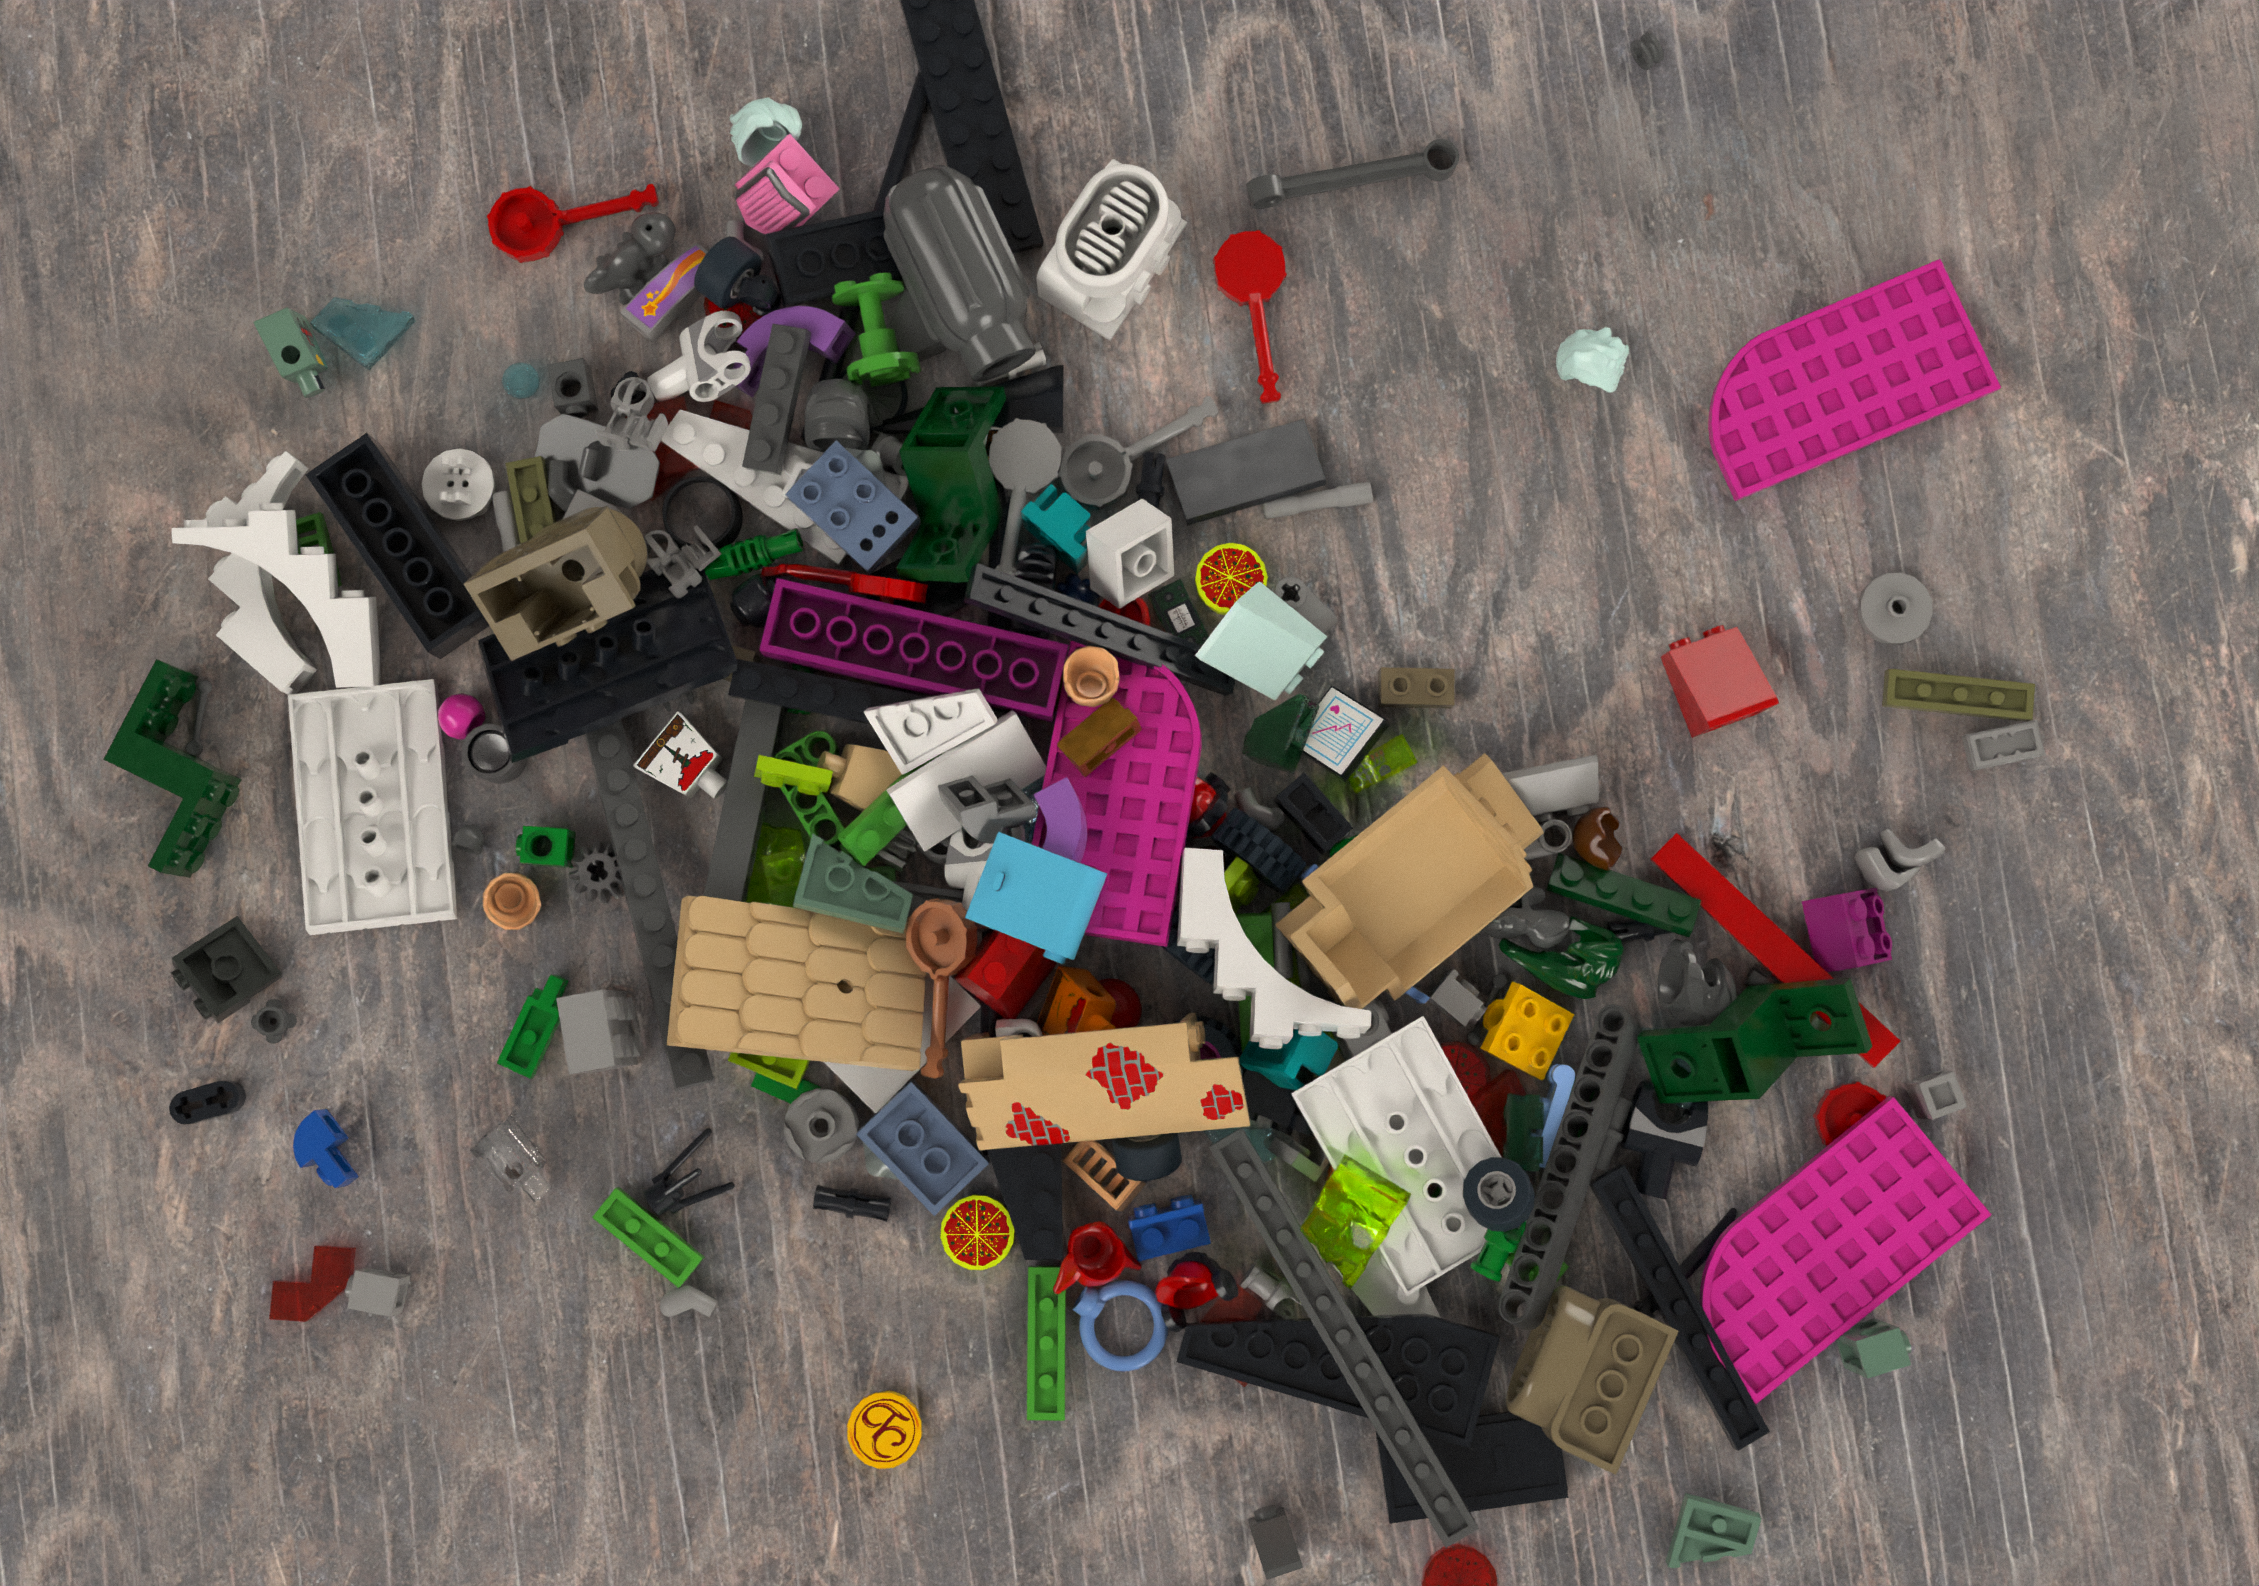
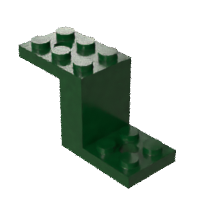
M936 387L900 448L899 453L921 520L920 527L896 568L900 580L968 582L971 567L980 561L1004 514L983 442L1006 401L1004 387Z
M156 659L103 760L183 798L148 867L160 873L190 878L202 866L205 859L203 852L209 841L218 835L222 827L221 818L226 808L236 801L239 795L238 786L242 779L164 742L166 737L175 731L179 722L178 715L184 703L189 702L196 690L195 682L198 676Z
M1851 978L1748 986L1709 1026L1643 1030L1637 1036L1660 1104L1760 1099L1797 1057L1867 1053L1872 1048ZM1816 1011L1827 1014L1831 1020V1025H1827L1819 1020L1816 1016ZM1677 1058L1685 1060L1689 1064L1691 1072L1679 1066Z

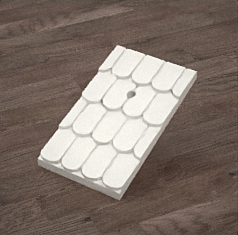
M434 679L371 687H354L288 695L305 927L309 935L457 919L450 814L447 802L445 751L442 741V728L438 721L440 697L436 681Z
M1424 1016L1291 1093L1405 1296H1408L1481 1252L1486 1241L1483 1236L1487 1228L1479 1225L1470 1215L1463 1198V1182L1469 1170L1479 1161L1491 1157H1502ZM1430 1184H1436L1439 1187L1440 1194L1437 1198H1432L1428 1195L1427 1188Z

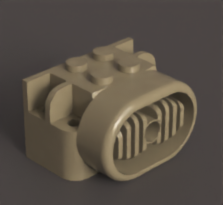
M608 506L587 508L541 529L530 540L495 556L464 583V586L510 660L513 661L554 642L557 646H562L573 640L577 636V632L586 629L587 633H592L606 625L607 619L633 609L636 606L633 599L640 591L639 577L642 575L647 562V547L638 527L624 514L610 509Z
M1559 1286L1552 1293L1541 1325L1531 1330L1516 1363L1506 1395L1507 1409L1512 1414L1542 1427L1545 1435L1562 1450L1616 1475L1679 1331L1614 1299L1601 1298L1595 1300L1568 1286Z

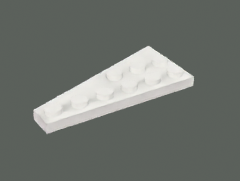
M678 411L668 425L660 442L716 481L722 483L733 493L788 531L797 528L805 543L838 566L842 564L848 554L790 500L781 496L796 462L814 464L823 455V452L788 442L781 475L748 470L742 467L750 430L687 411ZM883 471V473L886 475L899 476L890 472Z

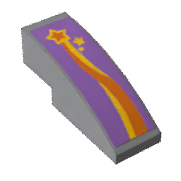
M696 243L664 267L620 312L625 321L654 343L675 318L680 320L702 295L694 286V278L698 266L708 251Z

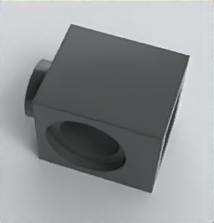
M583 358L547 365L554 407L561 414L565 413L582 418L589 414L588 411L598 410L592 370ZM574 384L581 385V390L576 396L566 397L567 389Z

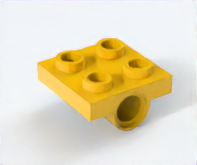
M1512 982L1504 999L1494 1000L1488 1005L1483 1015V1026L1489 1031L1480 1049L1543 1081L1575 1014L1525 986Z

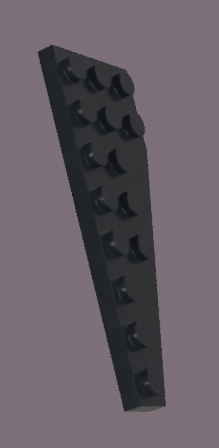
M1426 1313L1354 1316L1424 1435L1470 1448L1500 1336ZM1310 1318L1195 1322L1186 1324L1176 1362L1369 1419Z

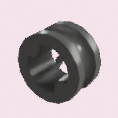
M1649 32L1642 35L1641 41L1637 39L1630 44L1634 60L1644 70L1652 68L1653 62L1660 63L1664 59V52L1659 41Z

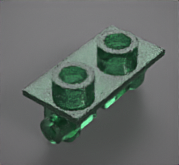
M1507 1094V1103L1503 1112L1504 1120L1507 1124V1141L1503 1146V1157L1518 1163L1525 1172L1539 1171V1164H1543V1137L1530 1136V1129H1543L1544 1103L1540 1102V1095L1527 1094L1521 1096Z

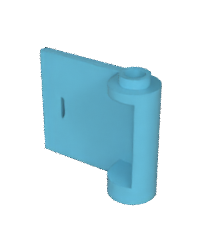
M998 832L965 918L1045 949L1044 957L1065 964L1067 958L1074 960L1107 873Z

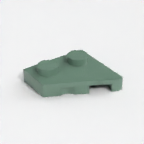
M1685 1493L1666 1557V1563L1670 1568L1681 1567L1680 1563L1702 1559L1705 1563L1719 1560L1723 1556L1738 1557L1752 1554L1762 1518L1758 1512Z

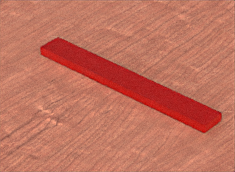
M1678 833L1650 859L1688 896L1702 900L1700 907L1781 983L1834 979ZM1858 1001L1872 1043V1048L1867 1053L1858 1055L1872 1068H1875L1901 1040ZM1816 1011V1016L1821 1021L1831 1025V1020L1827 1014Z

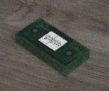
M1181 579L1148 594L1151 605L1165 632L1199 645H1203L1209 638Z

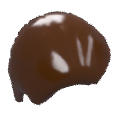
M1597 807L1584 813L1576 822L1572 833L1573 846L1579 855L1588 863L1607 871L1614 867L1622 853V846L1614 837V831L1619 828L1620 822L1611 813L1609 807Z

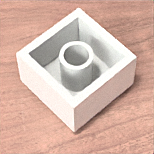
M1140 499L1086 531L1090 588L1117 608H1122L1174 576L1171 518L1144 499Z

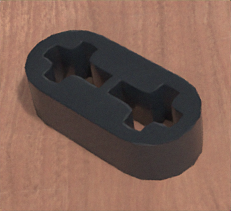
M232 1080L217 1081L176 1094L171 1100L169 1111L172 1119L183 1125L204 1122L240 1110L246 1099L245 1090L238 1082ZM224 1090L233 1093V1098L228 1100V1106L226 1103L213 1104L212 1098L224 1094ZM188 1101H202L203 1107L192 1110L191 1114L183 1113L182 1106L187 1105Z

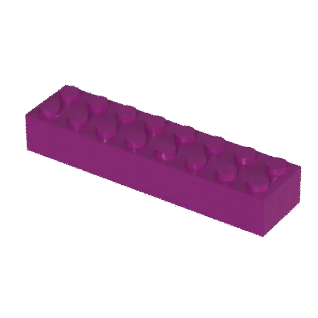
M777 578L759 650L766 658L933 696L980 689L991 709L1007 713L1013 710L1017 715L1052 723L1069 645Z

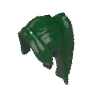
M1573 916L1569 918L1570 930L1581 937L1579 941L1571 943L1568 949L1561 953L1554 951L1545 952L1544 950L1541 953L1523 948L1506 938L1501 939L1498 946L1507 957L1546 985L1581 999L1596 997L1598 986L1609 981L1617 973L1621 963V955L1624 953L1621 939L1616 937L1613 932Z

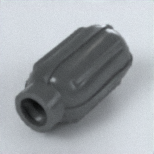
M935 165L918 171L893 186L885 198L883 213L885 225L884 239L931 339L935 342H940L950 350L959 352L972 381L975 382L999 377L1030 360L1036 352L1024 326L1030 290L982 188L976 186L969 177L944 165Z

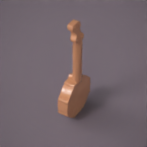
M939 898L926 900L924 904L916 908L912 915L907 918L908 924L906 929V949L909 951L914 962L920 967V970L929 973L930 977L934 980L930 1047L925 1051L927 1064L921 1069L922 1076L934 1079L943 1076L942 1061L948 1056V1049L945 1048L949 976L957 974L970 963L972 958L976 957L975 951L977 946V925L974 924V921L965 918L967 910L963 907L962 903L946 899L940 900Z

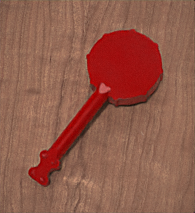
M648 184L644 191L640 192L634 189L630 192L629 196L572 209L559 210V206L554 200L528 186L527 188H517L508 192H502L501 197L494 203L490 213L487 215L492 244L498 250H501L519 263L531 262L550 256V253L559 243L561 236L564 235L563 225L629 210L639 213L646 205L656 207L659 204L655 186Z
M1260 230L1230 234L1229 238L1218 250L1217 255L1214 256L1213 264L1217 290L1221 291L1228 299L1238 303L1239 306L1249 305L1260 372L1257 383L1263 388V393L1259 399L1262 404L1278 402L1281 398V393L1275 388L1279 376L1274 372L1263 302L1267 303L1270 301V298L1278 291L1285 280L1287 273L1285 272L1286 266L1282 246L1278 245L1269 236L1261 233Z
M783 563L776 567L762 568L761 572L768 579L793 575L804 580L848 585L849 592L879 597L880 602L894 604V600L925 603L928 585L803 564Z
M1852 1081V1083L1840 1084L1831 1089H1826L1825 1094L1817 1105L1816 1112L1813 1114L1822 1144L1828 1146L1887 1098L1886 1095L1881 1094L1872 1087L1863 1085L1859 1081Z

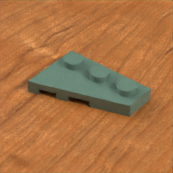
M812 833L793 907L904 934L913 894L876 871L872 872L853 861V857L843 851L835 850L824 843L823 839Z

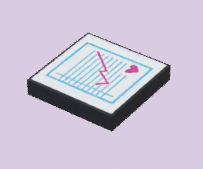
M1331 686L1288 741V744L1302 755L1346 782L1389 727L1390 723L1381 715L1336 687Z

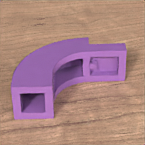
M791 306L770 312L749 326L737 341L749 357L751 371L736 387L752 398L758 390L772 323L807 329L811 332L808 350L814 351L836 364L856 333L844 320L815 307ZM735 363L733 368H740L743 364Z
M1068 777L1033 795L1044 814L1047 824V835L1042 849L1080 863L1086 848L1087 822L1082 804Z

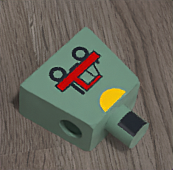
M286 307L253 322L282 378L298 383L304 398L313 397L325 391L318 374L326 371L328 367L305 316Z

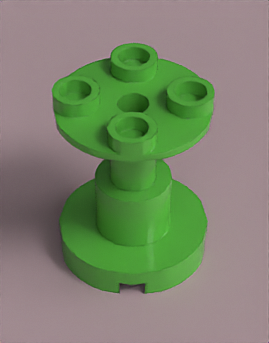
M891 273L874 274L870 276V281L856 284L855 281H844L834 286L835 294L832 296L833 303L839 306H860L865 333L859 335L863 358L847 366L848 380L850 382H857L860 385L862 380H870L871 387L882 386L911 378L909 370L917 374L921 372L917 353L899 352L894 329L886 328L881 304L882 301L889 300L904 291V284L900 281L892 280Z

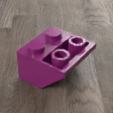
M1877 888L1802 901L1814 961L1827 973L1892 960V940L1886 932L1883 919L1884 904L1878 895Z

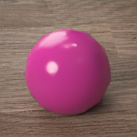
M464 693L451 695L446 698L438 709L440 727L448 736L458 740L465 739L473 729L481 726L485 720V711L481 703L475 697Z

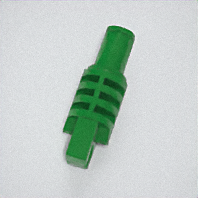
M795 528L776 536L767 537L760 534L755 536L754 539H746L745 543L741 540L736 542L735 545L732 543L718 549L721 555L704 568L709 580L729 576H740L743 574V571L749 573L753 569L759 570L762 568V565L769 567L779 557L804 550L801 534Z

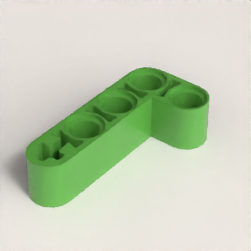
M815 731L783 749L773 758L785 761L796 760L799 764L817 767L819 759L814 758L812 754V748L817 742H829V752L838 756L840 749L838 743L828 733ZM783 783V787L780 788L810 838L812 833L819 837L818 830L823 823L827 821L834 822L836 834L832 839L824 841V843L832 848L840 846L844 853L851 856L843 844L840 845L841 842L837 838L846 827L825 792L820 791V795H817V802L814 807L802 809L799 802L803 793L797 790L798 786Z

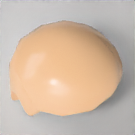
M1088 645L1075 649L1064 664L1063 680L1067 695L1071 697L1072 701L1081 706L1096 707L1109 702L1118 690L1119 670L1116 658L1103 647Z
M503 873L490 880L483 893V908L492 923L504 930H520L534 921L540 911L541 900L538 889L531 879L520 873Z

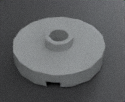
M1886 573L1872 580L1861 591L1859 608L1857 609L1858 620L1863 630L1872 639L1883 644L1903 645L1920 637L1928 628L1933 615L1932 599L1926 587L1915 577L1904 573ZM1893 602L1900 604L1902 608L1900 614L1893 611Z
M814 1089L802 1093L791 1103L784 1121V1134L788 1146L798 1157L816 1163H828L846 1154L852 1148L859 1128V1119L853 1104L846 1096L832 1089ZM820 1118L825 1119L829 1124L828 1130L824 1133L816 1129V1122Z

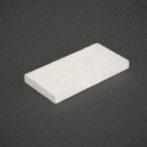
M1011 710L998 718V722L995 725L949 749L886 789L920 847L925 852L963 827L942 802L938 785L973 775L982 786L1011 779L1022 790L1044 776L1046 766L1017 714Z
M927 972L925 976L924 1012H922L923 1028L920 1068L927 1062L925 1051L930 1047L934 980ZM949 976L945 1043L981 1007L951 976ZM824 1062L875 1114L920 1070L907 1071Z

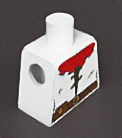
M678 711L633 765L643 773L689 798H692L701 788L716 799L723 793L728 783L726 779L714 771L722 762V756L691 721Z

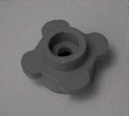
M278 999L268 1000L266 1007L260 1009L251 1019L252 1027L257 1029L260 1034L266 1036V1041L271 1044L279 1043L282 1040V1034L288 1028H293L297 1023L296 1016L285 1011L282 1008L281 1001ZM272 1018L277 1019V1023L275 1025L271 1024Z

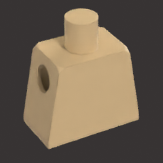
M846 744L841 757L824 751L817 764V768L833 771V780L829 793L860 812H863L902 775L888 751L859 745Z

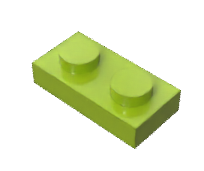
M759 755L754 777L761 778L760 782L768 786L783 787V783L798 786L797 790L801 793L820 795V791L827 793L833 771Z
M731 1052L728 1058L729 1062L797 1090L810 1060Z

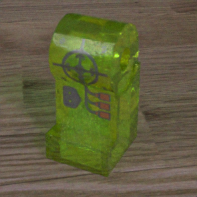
M1400 734L1369 751L1348 781L1355 794H1358L1414 767L1418 761L1403 734Z

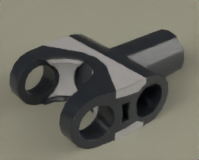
M1642 1080L1631 1100L1633 1106H1631L1622 1131L1625 1137L1623 1142H1621V1147L1642 1153L1635 1186L1639 1193L1666 1200L1674 1163L1679 1162L1691 1166H1697L1707 1133L1708 1101L1690 1102L1689 1108L1685 1109L1683 1116L1678 1121L1668 1124L1662 1121L1656 1113L1655 1100H1653L1654 1084Z

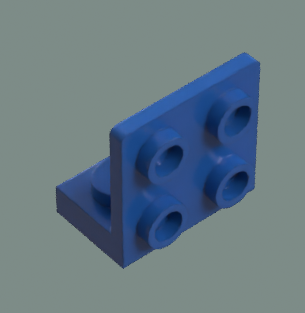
M1192 1194L1170 1199L1171 1206L1159 1209L1156 1208L1155 1203L1135 1207L1134 1215L1128 1216V1223L1132 1232L1138 1261L1211 1244L1201 1199L1194 1200Z

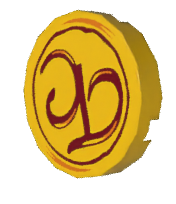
M894 1391L875 1392L864 1397L852 1410L847 1423V1440L853 1453L864 1464L877 1469L894 1468L906 1462L917 1450L922 1437V1420L916 1405L905 1395Z

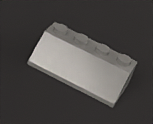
M1597 754L1502 773L1538 823L1553 820V813L1567 811L1568 817L1582 815L1589 811L1588 806L1599 802Z

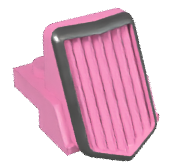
M790 133L734 184L738 189L735 193V200L745 224L764 235L802 226L839 190V187Z

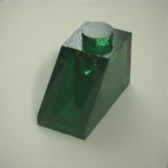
M1297 694L1255 718L1251 729L1245 735L1242 754L1258 764L1294 774L1320 706L1307 696Z

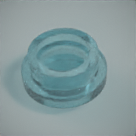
M520 362L512 364L506 369L503 374L502 383L510 396L517 399H526L536 393L539 388L540 378L537 371L531 365Z

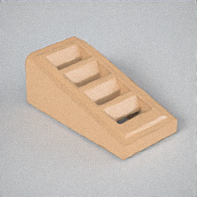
M1096 1140L1079 1141L1063 1160L1115 1210L1120 1212L1127 1208L1146 1185L1143 1181H1133L1117 1173L1111 1182L1104 1187L1101 1183L1114 1168L1116 1169L1115 1156ZM1092 1147L1096 1152L1082 1168L1078 1163ZM1104 1158L1107 1161L1106 1164L1094 1177L1089 1173ZM1127 1179L1130 1183L1118 1197L1113 1195L1115 1190Z

